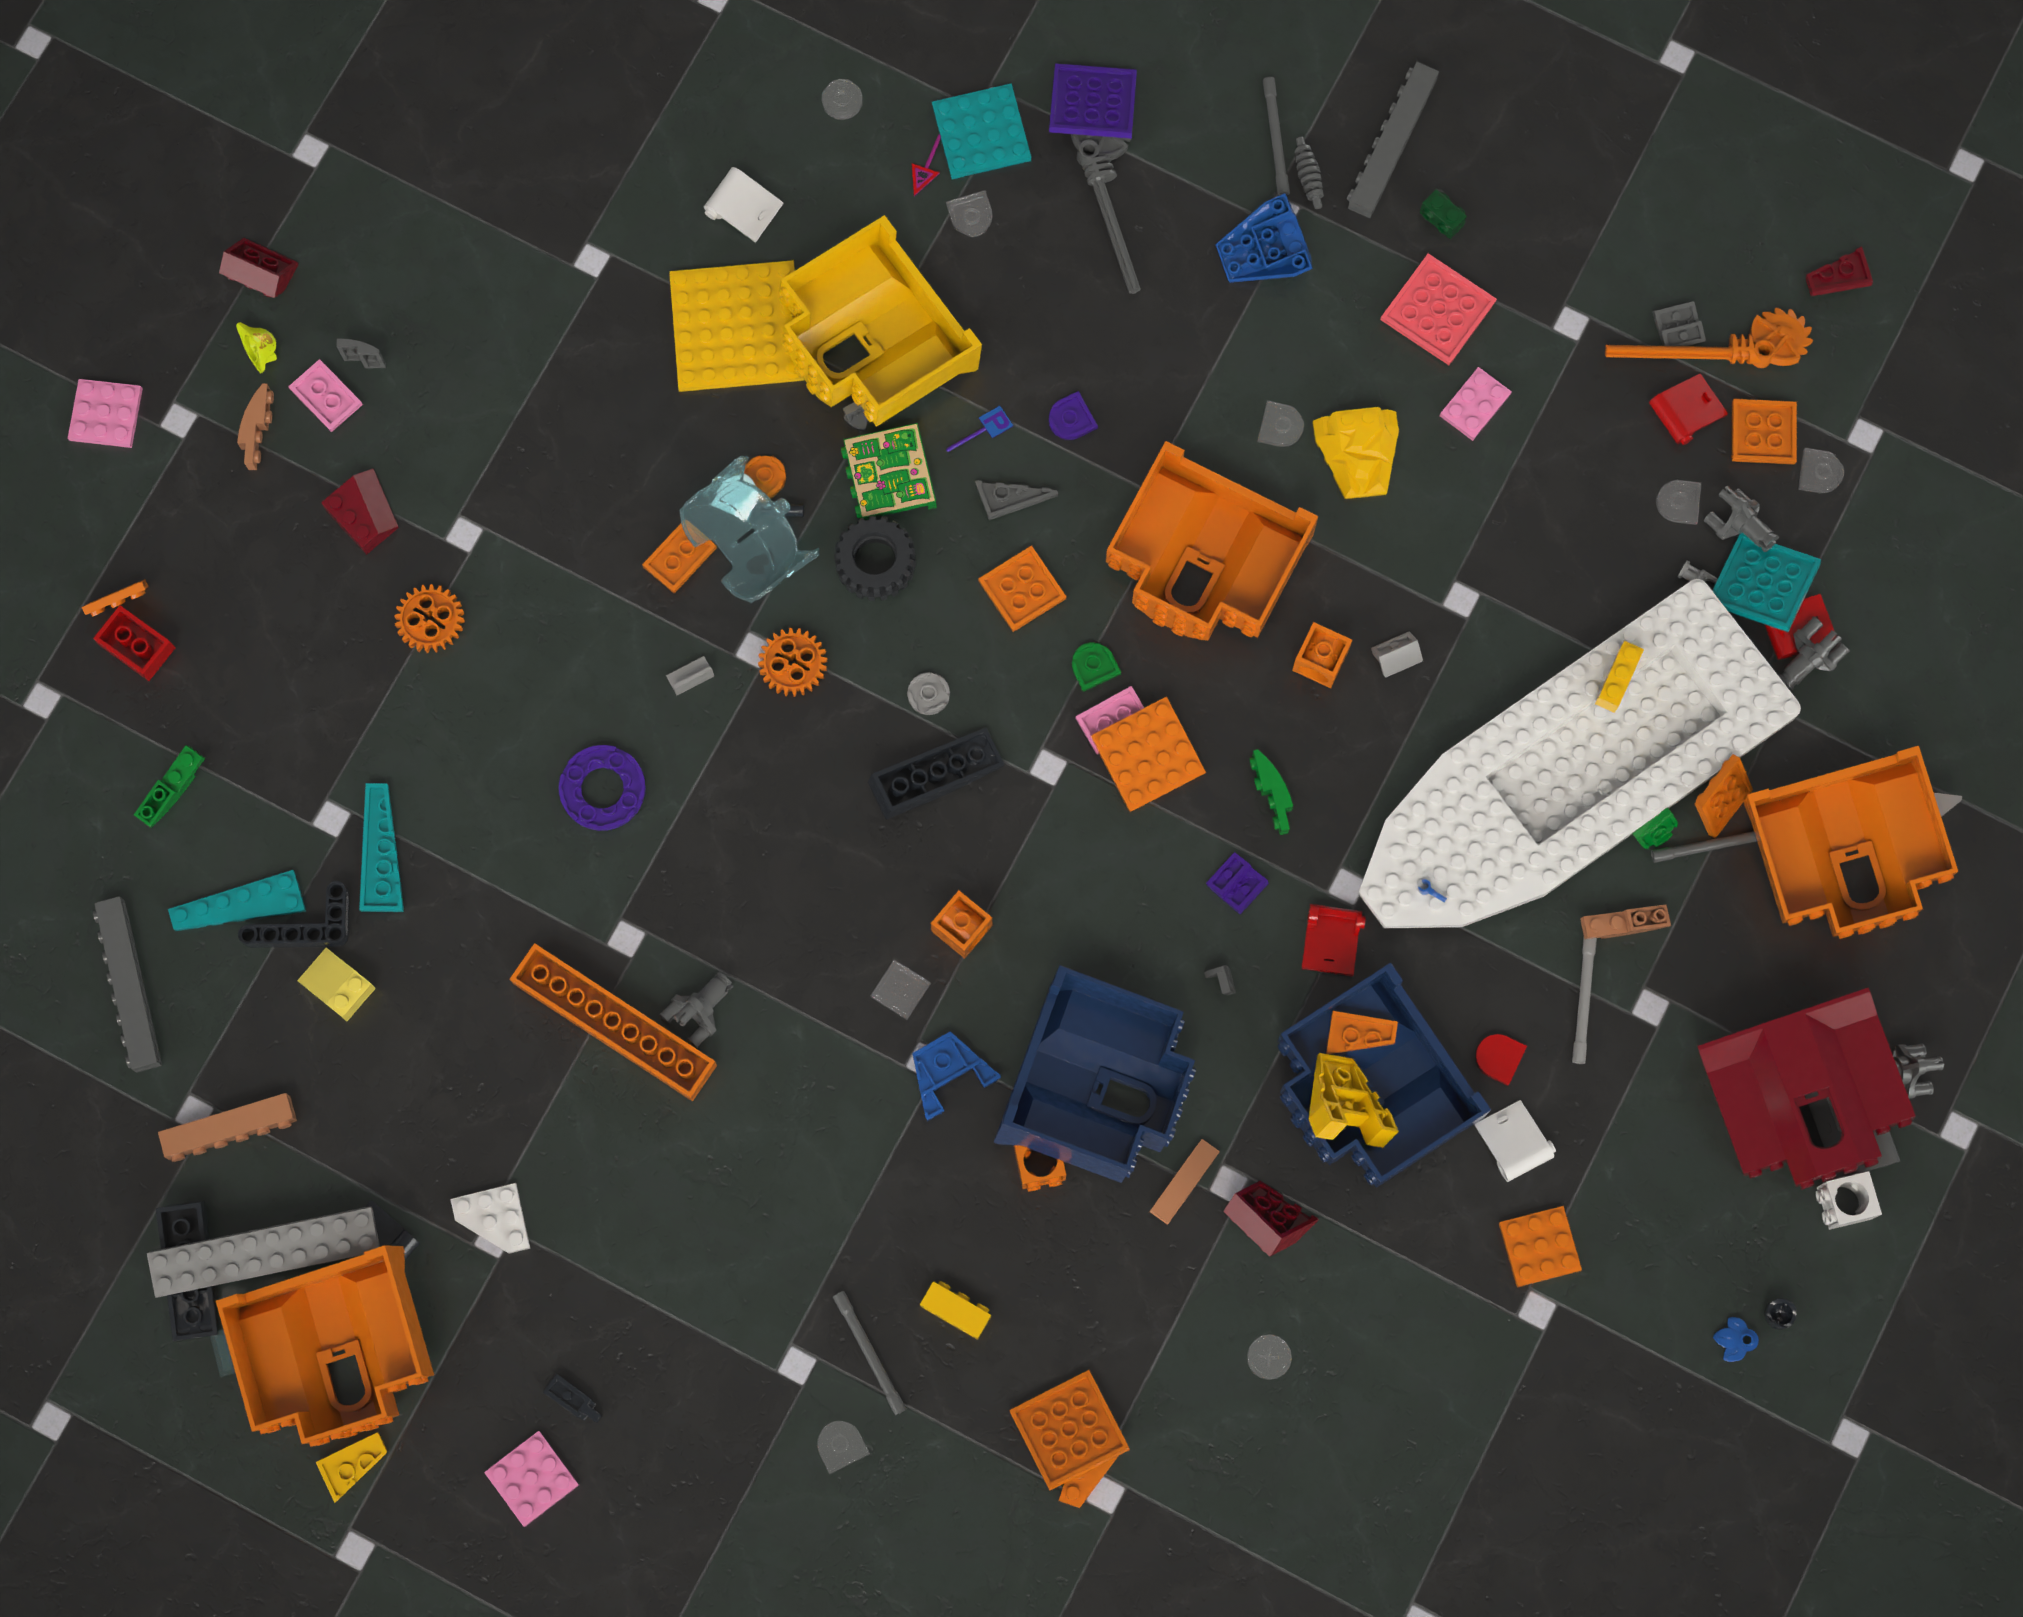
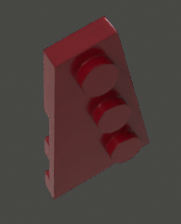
M1862 246L1857 248L1855 252L1840 257L1838 261L1826 264L1807 274L1805 278L1811 296L1872 286L1873 283Z

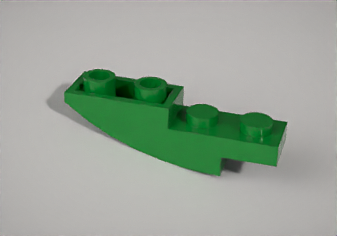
M185 745L162 780H158L134 813V816L149 827H153L170 810L195 779L196 775L194 774L205 757L190 746Z
M1258 749L1253 750L1252 757L1249 759L1251 769L1256 770L1257 778H1254L1256 790H1260L1262 796L1270 794L1268 796L1269 808L1274 809L1275 817H1272L1274 829H1278L1280 835L1288 834L1290 828L1286 812L1292 811L1293 804L1286 784L1268 758Z

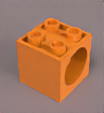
M1313 622L1295 659L1292 671L1331 688L1349 652L1352 639Z
M958 890L931 922V931L965 959L991 929L993 922L989 914Z
M1014 1145L1022 1189H1027L1028 1192L1041 1189V1185L1049 1184V1187L1062 1185V1182L1066 1180L1064 1162L1056 1159V1167L1053 1166L1047 1176L1037 1177L1036 1174L1028 1172L1024 1166V1159H1027L1033 1150L1024 1146Z

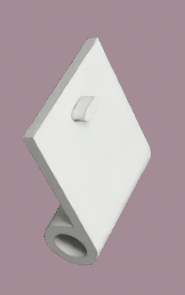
M732 167L704 205V209L706 210L705 214L713 220L723 218L756 243L783 205V202L745 173Z
M1521 1100L1475 1124L1476 1129L1497 1160V1166L1507 1182L1554 1158L1556 1149L1553 1143L1545 1139Z

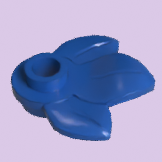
M1729 1317L1728 1328L1719 1330L1713 1336L1719 1345L1726 1348L1723 1359L1728 1362L1743 1359L1746 1352L1753 1351L1759 1343L1758 1335L1753 1330L1748 1329L1742 1319L1736 1317ZM1745 1336L1751 1337L1750 1344H1744L1743 1338Z

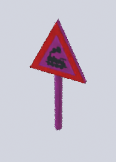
M940 134L936 138L925 167L912 164L914 196L940 174V172L928 169L941 140Z

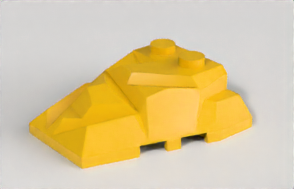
M1372 407L1336 411L1331 416L1313 420L1315 442L1318 448L1320 447L1326 464H1329L1344 499L1386 495L1399 433L1396 411Z

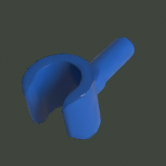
M1423 879L1422 883L1427 885L1428 888L1423 890L1418 887L1419 893L1422 895H1433L1445 903L1447 898L1431 888L1430 881Z

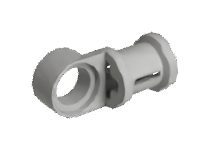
M1686 561L1678 575V578L1683 577L1688 581L1700 579L1704 582L1711 581L1716 584L1718 580L1704 569L1699 570L1690 565L1689 561Z

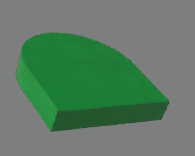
M1095 642L1085 643L1073 655L1072 670L1083 692L1122 673L1111 651L1101 644Z
M1667 807L1632 834L1643 848L1649 849V846L1652 845L1658 847L1673 835L1671 831L1674 827L1677 828L1678 821Z

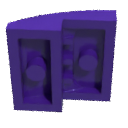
M1235 852L1206 883L1215 894L1239 914L1269 884L1266 878L1255 871L1247 861Z

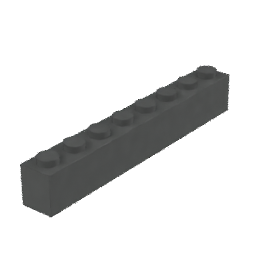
M1416 62L1414 68H1409L1405 77L1408 81L1406 85H1401L1397 94L1399 100L1397 103H1392L1389 110L1391 116L1389 120H1384L1380 129L1383 133L1381 137H1376L1372 146L1374 151L1372 155H1367L1364 162L1366 168L1364 172L1360 171L1355 183L1358 185L1355 190L1351 189L1347 200L1350 201L1348 209L1371 219L1437 81L1439 71L1419 62Z
M116 897L94 903L96 910H93L95 922L99 923L100 931L97 932L100 943H103L105 949L102 952L105 964H108L110 971L107 972V979L114 989V992L111 993L114 1005H117L119 1012L116 1014L118 1025L122 1026L123 1030L121 1041L128 1052V1055H125L127 1066L136 1073L162 1066L125 900L121 897Z

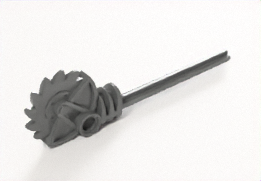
M1071 134L1072 141L1078 149L1077 161L1085 171L1084 175L1088 178L1087 184L1094 188L1129 294H1135L1141 288L1105 186L1106 182H1110L1117 177L1116 171L1112 170L1114 165L1110 162L1119 158L1127 151L1129 145L1124 141L1130 142L1131 139ZM1084 152H1091L1092 155H1086Z

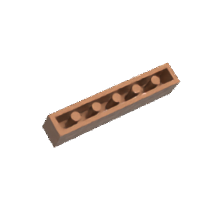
M284 1093L158 1132L164 1157L172 1160V1162L185 1159V1155L191 1153L193 1155L203 1154L207 1152V1148L215 1147V1149L227 1146V1142L230 1141L242 1142L248 1140L250 1135L256 1133L260 1136L270 1133V1129L279 1127V1129L288 1128L297 1119L291 1097Z

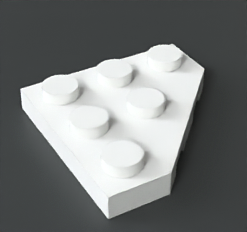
M516 1183L451 1199L456 1222L509 1254L530 1249Z

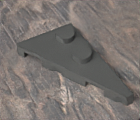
M979 480L975 481L989 520L1058 497L1057 490L1042 487V489L1028 488L1025 485H1005L1004 483L997 482L996 484L982 483Z

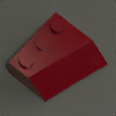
M374 469L353 475L321 502L329 515L366 555L399 528Z
M1258 1181L1236 1192L1223 1211L1269 1256L1295 1244L1319 1220L1314 1215L1310 1218L1301 1212L1302 1208L1297 1204L1293 1206L1284 1201L1282 1194L1262 1181Z

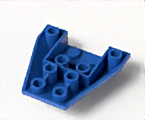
M1285 193L1263 203L1215 244L1230 283L1295 277L1313 269L1311 255L1301 227Z

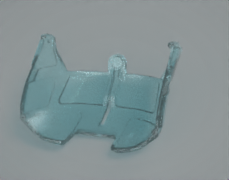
M742 455L721 471L712 480L713 482L692 496L679 511L683 530L692 545L698 547L708 540H712L732 564V570L721 579L724 586L734 596L753 603L775 588L785 577L791 576L818 557L820 549L817 548L812 551L798 550L793 529L784 516L790 510L788 501L780 498L773 502L758 487L744 481L745 465L749 457ZM752 528L755 530L754 533L738 544L736 540Z

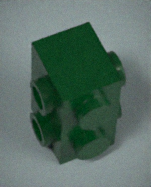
M1437 189L1422 203L1420 214L1449 239L1464 226L1467 218L1465 211L1461 207L1455 206L1445 193H1440Z

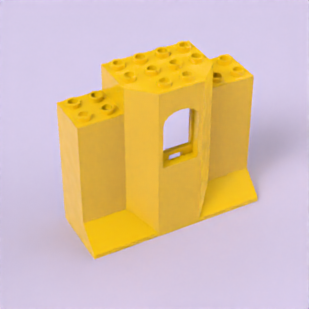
M885 215L781 279L779 300L784 308H789L793 318L792 321L784 325L782 345L790 355L798 377L804 378L807 382L806 386L812 395L816 394L818 399L830 407L851 395L857 406L861 405L864 409V415L869 422L873 421L876 427L958 374L978 370L982 348L981 342L970 328L966 331L962 329L896 241L897 231ZM852 335H855L869 353V356L844 372L835 373L829 370L823 361V354Z

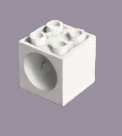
M1869 1171L1827 1181L1817 1187L1816 1198L1818 1203L1822 1204L1824 1210L1822 1212V1219L1824 1224L1828 1225L1829 1230L1871 1220L1882 1215ZM1838 1187L1848 1188L1857 1196L1859 1207L1855 1211V1215H1847L1837 1207L1835 1196L1838 1192Z

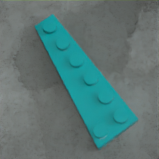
M366 783L359 908L361 912H404L390 792L387 783Z
M294 870L168 909L175 931L306 911Z

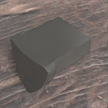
M854 402L844 407L845 421L856 429L866 431L868 420L864 415V409L861 405L857 406Z
M1224 965L1204 972L1205 978L1218 976L1222 994L1228 996L1236 994L1230 967Z

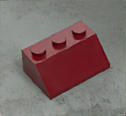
M243 238L223 252L219 273L230 280L244 284L247 288L260 291L267 297L275 298L286 289L298 267V262Z

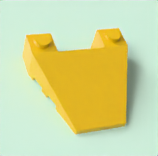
M1323 1053L1317 1055L1309 1122L1315 1137L1333 1140L1349 1125L1360 1128L1366 1145L1383 1148L1399 1131L1388 1108L1385 1110L1378 1102L1379 1095L1376 1092H1371L1366 1084L1368 1082L1367 1078L1352 1058Z

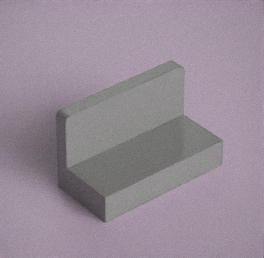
M1410 631L1371 648L1374 657L1380 663L1385 677L1423 661L1418 640Z
M703 656L666 675L677 696L714 677V673Z

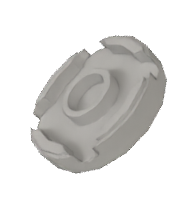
M926 672L913 678L908 687L907 696L909 704L915 711L924 715H933L946 707L949 702L950 690L948 683L943 677Z

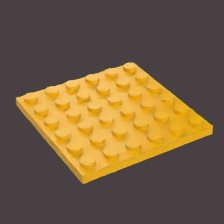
M794 260L669 271L679 392L804 381L803 377L799 378L796 374L792 359L782 345L784 325L792 321L793 318L789 308H784L779 300L780 280L795 271Z

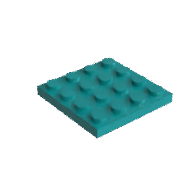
M1012 83L932 102L951 179L1031 161V154Z
M1741 533L1712 591L1728 612L1789 632L1819 569L1821 559L1777 544L1767 552H1764L1762 547H1758L1745 534Z

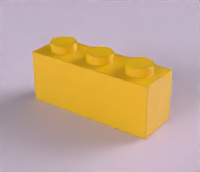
M1626 641L1622 643L1595 705L1615 713L1644 649Z
M933 1281L920 1303V1307L978 1340L991 1318V1315L988 1313L989 1309L979 1303L977 1306L969 1302L970 1298L961 1292H958L957 1295L949 1291L951 1287L944 1282L939 1281L937 1284Z

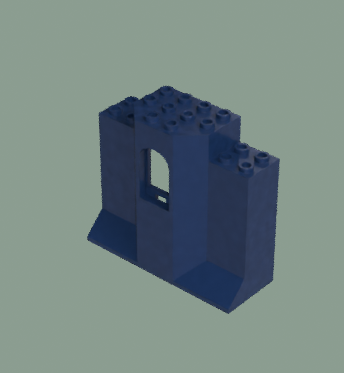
M1391 963L1281 1033L1278 1039L1279 1044L1277 1045L1282 1055H1287L1291 1060L1289 1064L1296 1075L1300 1074L1283 1085L1280 1091V1099L1292 1114L1290 1119L1297 1129L1300 1127L1304 1132L1303 1139L1309 1147L1313 1146L1320 1159L1329 1165L1352 1151L1353 1155L1351 1157L1358 1167L1362 1166L1366 1172L1364 1174L1365 1179L1370 1185L1374 1184L1376 1188L1465 1129L1481 1121L1491 1111L1479 1091L1474 1093L1401 986L1402 978ZM1332 1011L1398 1022L1395 1044L1329 1054L1354 1059L1367 1078L1368 1082L1366 1084L1371 1092H1376L1379 1095L1378 1102L1384 1110L1388 1108L1392 1114L1399 1132L1383 1148L1366 1145L1360 1128L1349 1125L1333 1140L1315 1137L1309 1122L1317 1055L1319 1053L1326 1054Z
M1059 965L1049 987L993 1143L1024 1146L1122 1183L1124 1178H1129L1131 1172H1133L1137 1162L1136 1156L1142 1146L1161 1152L1164 1146L1168 1147L1176 1131L1174 1127L1176 1122L1179 1121L1183 1110L1181 1108L1189 1093L1188 1086L1196 1072V1069L1193 1068L1195 1060L1174 1053L1178 1042V1034L1181 1032L1185 1020L1181 1019L1183 1011ZM1109 1081H1116L1147 1094L1150 1102L1147 1112L1141 1117H1133L1101 1105ZM1099 1083L1103 1084L1100 1095L1096 1094Z

